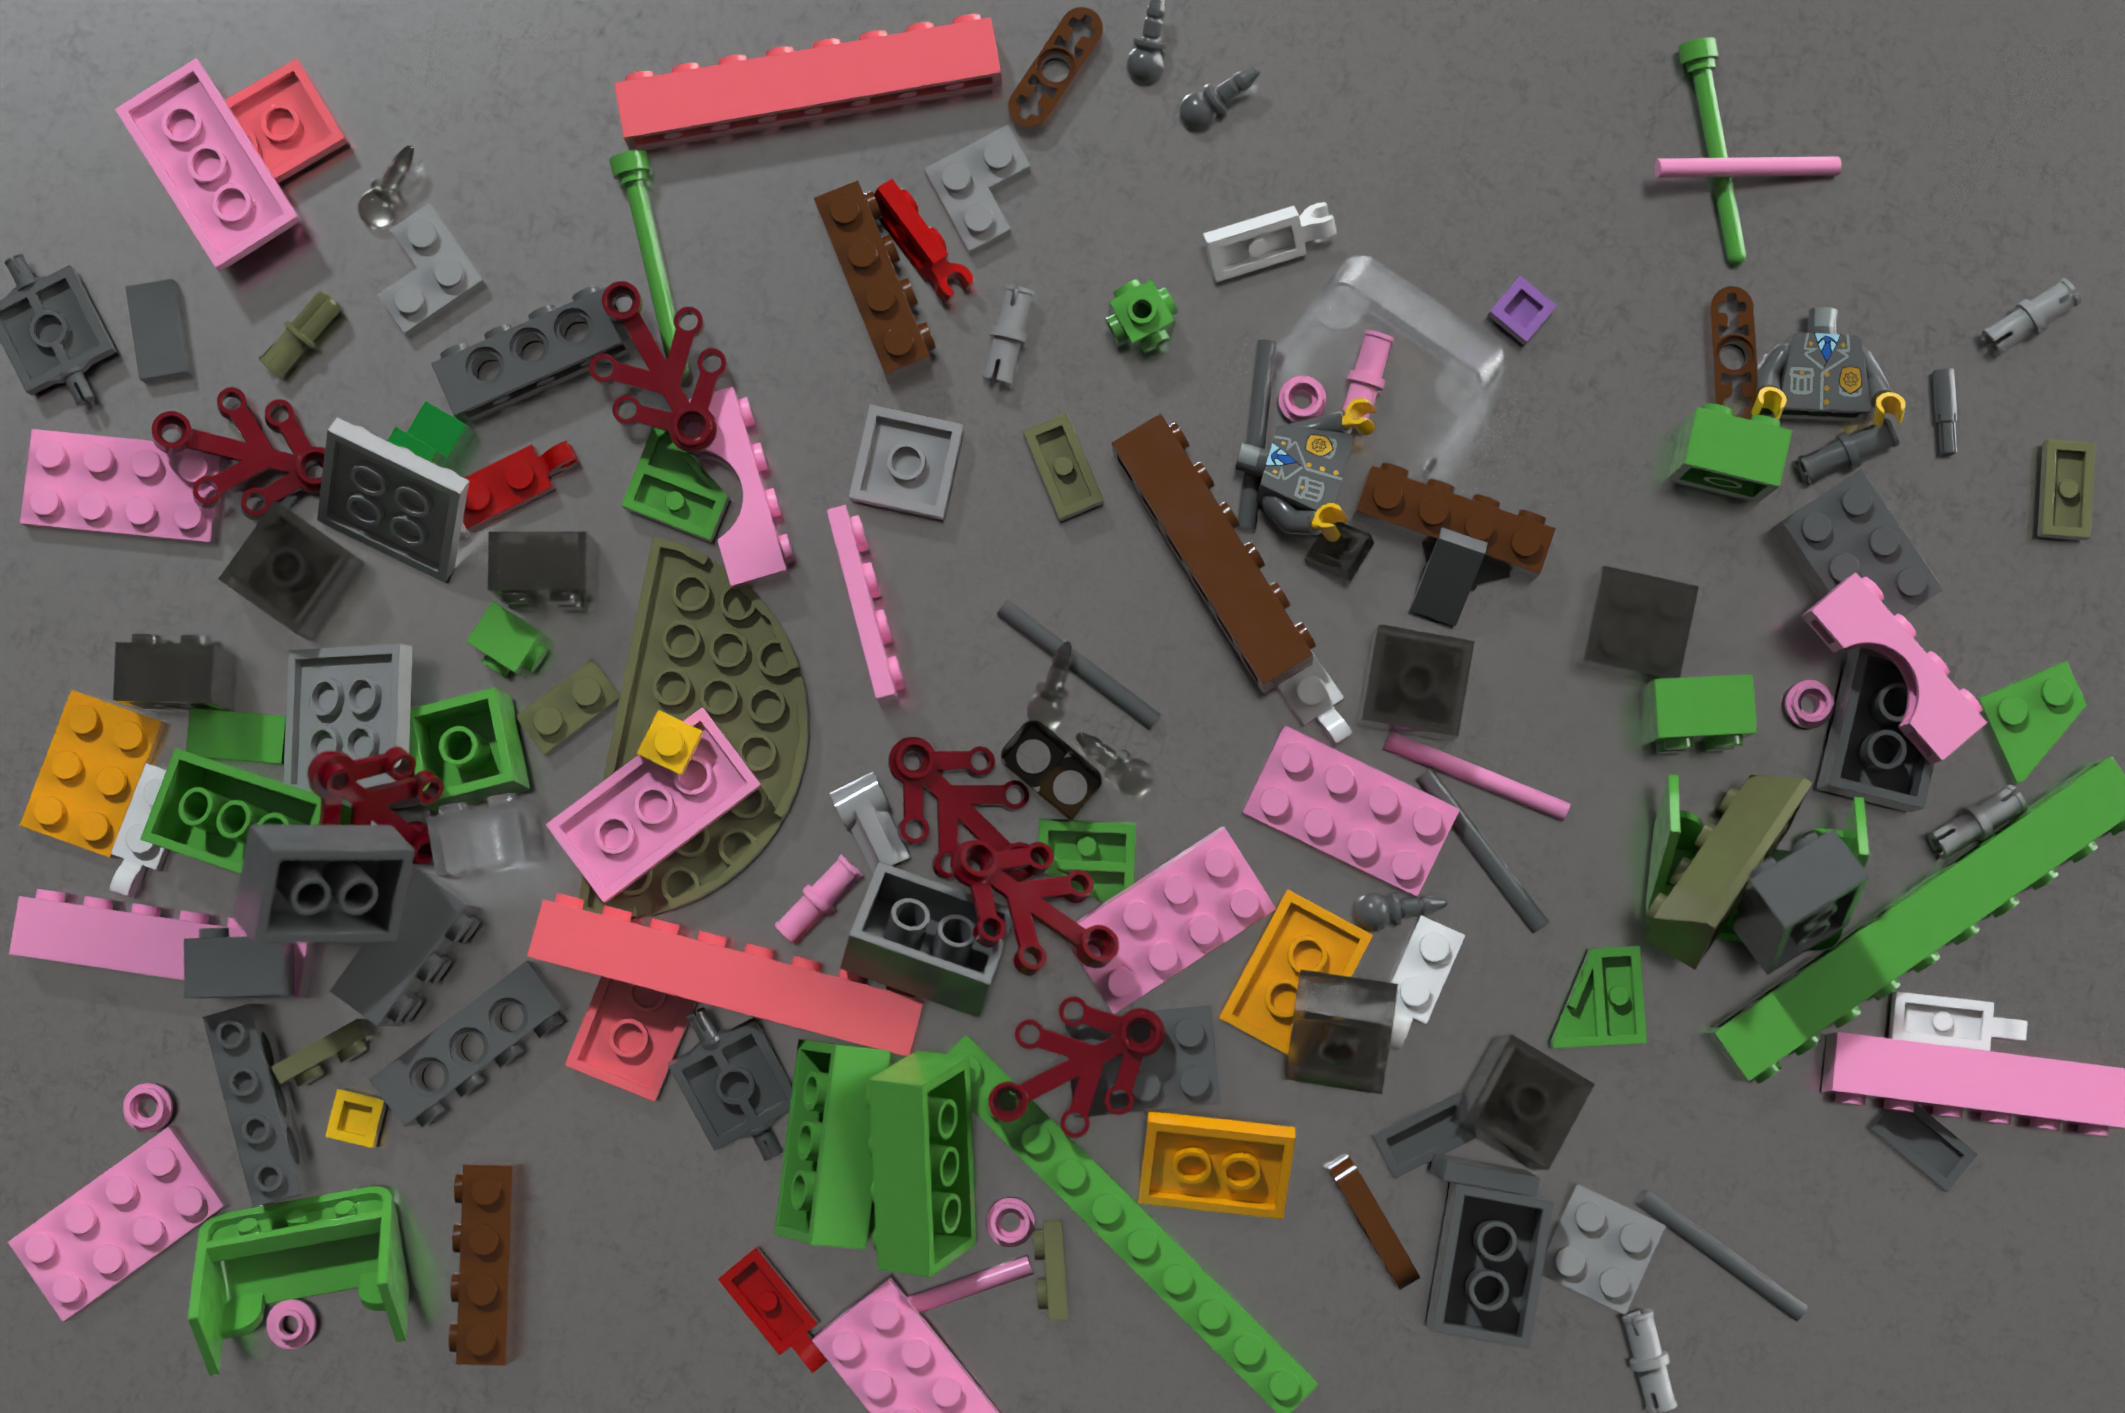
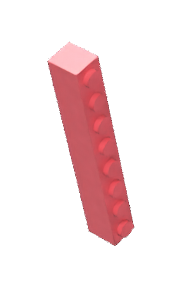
M967 14L953 19V24L934 27V24L931 22L912 24L906 28V32L887 35V32L884 30L869 31L861 34L859 40L841 43L836 38L823 39L813 43V48L794 51L792 47H777L766 51V56L747 59L745 55H731L721 58L717 65L700 67L698 63H684L673 67L671 73L654 76L653 72L650 71L633 72L625 76V81L614 82L623 138L629 150L1002 85L991 17L981 19L979 14Z
M556 893L554 902L544 899L542 901L527 957L860 1045L888 1050L906 1057L910 1055L924 1000L914 998L913 994L890 986H886L885 990L867 985L868 978L840 969L838 977L820 973L822 963L798 956H793L791 965L772 960L775 950L746 943L744 952L725 948L726 937L700 930L696 940L678 935L680 925L651 918L649 927L631 923L632 912L604 905L602 914L582 910L585 900Z

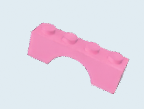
M733 386L715 391L709 411L714 415L717 422V436L710 447L694 454L695 456L713 458L723 462L740 479L743 490V503L740 514L730 530L717 541L732 589H737V587L746 584L751 588L790 576L787 563L795 561L787 533L778 536L773 519L782 514L774 488L765 490L760 472L768 470L761 443L752 444L747 427L754 425L755 421L748 398L738 399ZM697 421L689 422L685 427L687 436H698L702 431V424Z
M1855 572L1845 578L1804 613L1802 618L1833 653L1851 648L1870 649L1884 655L1896 665L1904 678L1907 688V707L1898 728L1930 764L1941 762L1987 723L1979 714L1983 710L1982 706L1969 691L1964 688L1959 691L1947 677L1950 673L1949 668L1937 654L1932 651L1926 653L1914 638L1917 636V633L1909 621L1900 614L1894 616L1881 602L1884 599V595L1880 588L1870 578L1865 576L1861 579Z

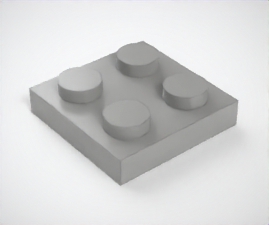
M869 405L849 499L851 501L943 520L963 434V424Z
M1574 1183L1548 1239L1542 1276L1626 1315L1666 1226Z

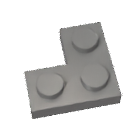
M1008 125L924 168L925 175L969 255L1011 234V228L990 191L1030 171V164Z
M430 203L390 229L416 266V269L383 290L377 296L407 337L486 284Z

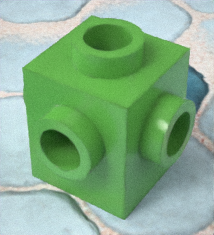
M1136 279L1122 285L1113 292L1115 298L1109 301L1110 316L1105 318V321L1118 344L1125 342L1132 354L1142 348L1144 352H1149L1170 339L1168 334L1172 333L1174 328L1172 316L1177 314L1178 311L1165 287L1158 290L1152 279L1143 284H1140L1139 280ZM1145 304L1148 305L1151 311L1148 317L1142 319L1134 315L1133 310Z

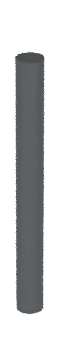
M1264 339L1257 340L1246 442L1261 448H1265L1276 351V342ZM1243 473L1238 515L1240 526L1237 529L1256 531L1259 508L1256 498L1262 478Z
M1007 600L997 612V616L1148 729H1151L1162 715L1011 601Z
M1432 767L1419 776L1417 781L1426 793L1460 808L1452 825L1531 930L1535 933L1548 924L1550 921Z
M1647 1189L1642 1194L1637 1205L1796 1322L1804 1315L1808 1306L1652 1191Z

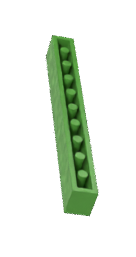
M2112 756L2097 760L2029 807L2025 813L2019 814L1996 830L1992 837L1973 846L1841 938L1834 946L1815 956L1706 1032L1739 1081L1749 1082L1754 1078L1757 1084L1767 1080L1782 1068L1778 1061L1787 1054L1794 1051L1799 1056L1807 1052L1822 1040L1818 1033L1833 1023L1836 1028H1840L1849 1023L1861 1013L1857 1006L1872 995L1876 1001L1889 995L1901 985L1897 978L1906 971L1913 968L1918 973L1926 969L1940 958L1937 950L1952 940L1955 946L1963 943L1980 930L1976 923L1990 913H1992L1994 918H1997L2019 903L2015 895L2031 885L2035 891L2055 879L2059 875L2055 868L2068 858L2073 863H2076L2098 848L2094 840L2110 831L2114 836L2125 830L2124 772Z
M968 1034L947 1053L969 1057L971 1110L1276 1413H1291L1318 1385L1317 1381L1075 1140L1067 1136L1061 1127L1034 1100L1028 1102L1025 1113L1015 1121H1001L991 1113L988 1106V1098L992 1089L1002 1082H1016ZM1004 1092L999 1097V1105L1005 1111H1012L1018 1105V1098L1012 1092Z

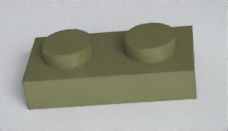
M1068 413L1023 431L1059 521L1104 504V499Z
M2047 439L2043 442L2037 537L2084 541L2091 538L2096 443Z
M592 658L515 717L541 752L548 756L617 704L620 693Z
M356 1019L271 1068L280 1084H291L295 1081L299 1088L324 1075L325 1073L321 1066L338 1057L342 1064L364 1053L367 1050L364 1042L376 1035L367 1019Z
M1062 1218L1043 1219V1230L1033 1231L1035 1260H1045L1046 1280H1037L1038 1310L1048 1309L1049 1321L1068 1320Z

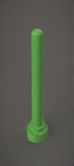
M1707 37L1687 41L1678 46L1681 66L1687 68L1689 75H1693L1708 158H1728L1712 70L1716 68L1715 60L1719 58L1716 39ZM1712 177L1727 259L1730 264L1738 266L1746 260V250L1732 177Z
M632 150L609 158L613 179L619 180L620 187L626 188L667 361L676 330L674 325L675 312L644 183L648 181L647 173L650 172L647 153L645 150Z

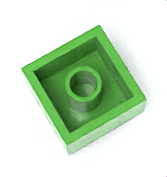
M1706 403L1704 408L1697 407L1680 424L1668 479L1762 501L1780 487L1793 430L1780 427L1781 421L1768 416L1752 415L1751 420L1733 416V409L1719 404Z
M1753 674L1654 679L1639 688L1643 746L1656 745L1657 754L1686 752V749L1695 748L1694 743H1705V751L1733 750L1735 746L1743 745L1744 738L1757 733Z
M496 687L410 709L409 748L416 763L414 774L428 770L437 776L444 786L443 793L437 801L432 804L420 802L421 805L440 813L530 790L511 696ZM430 783L424 787L423 791H425L428 788Z

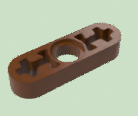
M1077 7L1064 15L1010 96L1008 102L1009 118L1012 124L1020 131L1027 133L1037 132L1047 125L1101 44L1103 23L1100 16L1094 10L1086 7ZM1086 21L1090 23V34L1092 37L1083 36L1079 39L1074 47V54L1081 55V57L1076 59L1066 49L1073 39V28L1071 25L1081 26ZM1058 42H1061L1064 45V47L1056 45L1058 44ZM1052 58L1064 60L1070 69L1068 76L1059 82H1052L1046 79L1042 73V67L1046 61ZM1035 80L1041 89L1055 95L1053 98H1050L1044 92L1038 102V111L1041 114L1039 116L1030 114L1027 119L1021 117L1022 110L1019 103L1022 101L1029 104L1037 93V86L1030 84Z
M1728 286L1720 289L1707 306L1711 402L1724 406L1723 402L1727 401L1732 395V382L1722 384L1721 378L1736 380L1746 376L1747 382L1741 381L1737 385V397L1741 401H1746L1747 407H1744L1737 417L1750 420L1752 417L1751 411L1757 399L1754 304L1751 296L1745 290L1735 286ZM1727 298L1732 299L1733 306L1741 307L1742 312L1735 316L1733 326L1734 332L1743 329L1744 335L1732 333L1719 337L1718 331L1725 332L1729 328L1727 313H1719L1718 310L1719 307L1724 305ZM1735 344L1743 349L1746 361L1742 368L1733 370L1722 364L1720 351L1723 346Z
M1346 1155L1329 1165L1327 1169L1398 1290L1400 1291L1420 1279L1414 1264L1350 1156Z

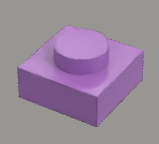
M1520 275L1490 310L1488 316L1525 345L1551 315L1557 305Z

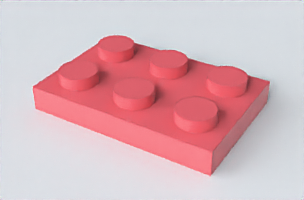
M297 58L225 100L277 183L282 182L348 143Z
M601 976L565 1066L657 1102L670 1070L668 1062L674 1060L689 1024V1020L686 1017L694 1011L698 1001Z

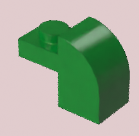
M425 401L408 431L405 432L395 427L387 441L398 447L407 448L415 455L433 464L452 470L474 436L475 431L465 423Z

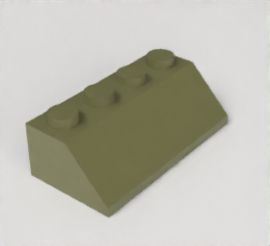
M1750 775L1741 790L1732 786L1718 808V811L1724 814L1718 824L1715 825L1708 821L1694 843V846L1700 849L1693 861L1684 857L1670 878L1669 882L1676 885L1668 897L1660 892L1650 906L1645 918L1652 923L1644 939L1696 970L1743 900V891L1751 879L1749 876L1750 872L1771 858L1791 828L1812 782L1801 777Z

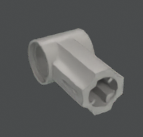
M873 772L829 793L847 831H852L873 875L878 862L895 867L911 858L906 844L898 836V828H896L889 814L892 811Z

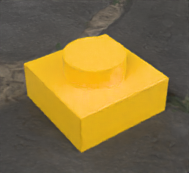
M658 710L637 754L683 776L704 732Z
M337 1089L325 1137L376 1148L387 1103L381 1098Z

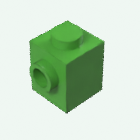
M492 601L466 640V642L486 654L481 663L504 678L510 670L523 677L527 669L531 672L535 671L548 650L544 646L548 638L545 634Z

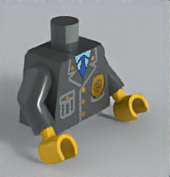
M1816 307L1809 309L1808 333H1792L1784 343L1774 346L1758 369L1756 377L1757 399L1751 413L1752 415H1759L1762 408L1770 409V416H1775L1774 418L1778 420L1780 416L1861 420L1871 412L1872 405L1875 408L1873 423L1876 426H1882L1885 413L1894 415L1897 418L1898 424L1902 423L1905 400L1899 394L1893 393L1887 377L1871 350L1863 347L1860 336L1837 334L1838 310L1830 307Z
M1357 398L1348 404L1346 410L1290 423L1288 426H1278L1270 450L1242 443L1235 470L1262 478L1256 502L1263 506L1266 514L1285 533L1319 535L1321 533L1328 541L1335 542L1340 538L1341 534L1333 524L1336 522H1348V518L1340 506L1335 503L1355 435L1349 433L1355 428L1362 435L1372 434L1375 424L1369 418L1362 417L1369 413H1375L1377 409L1367 399Z

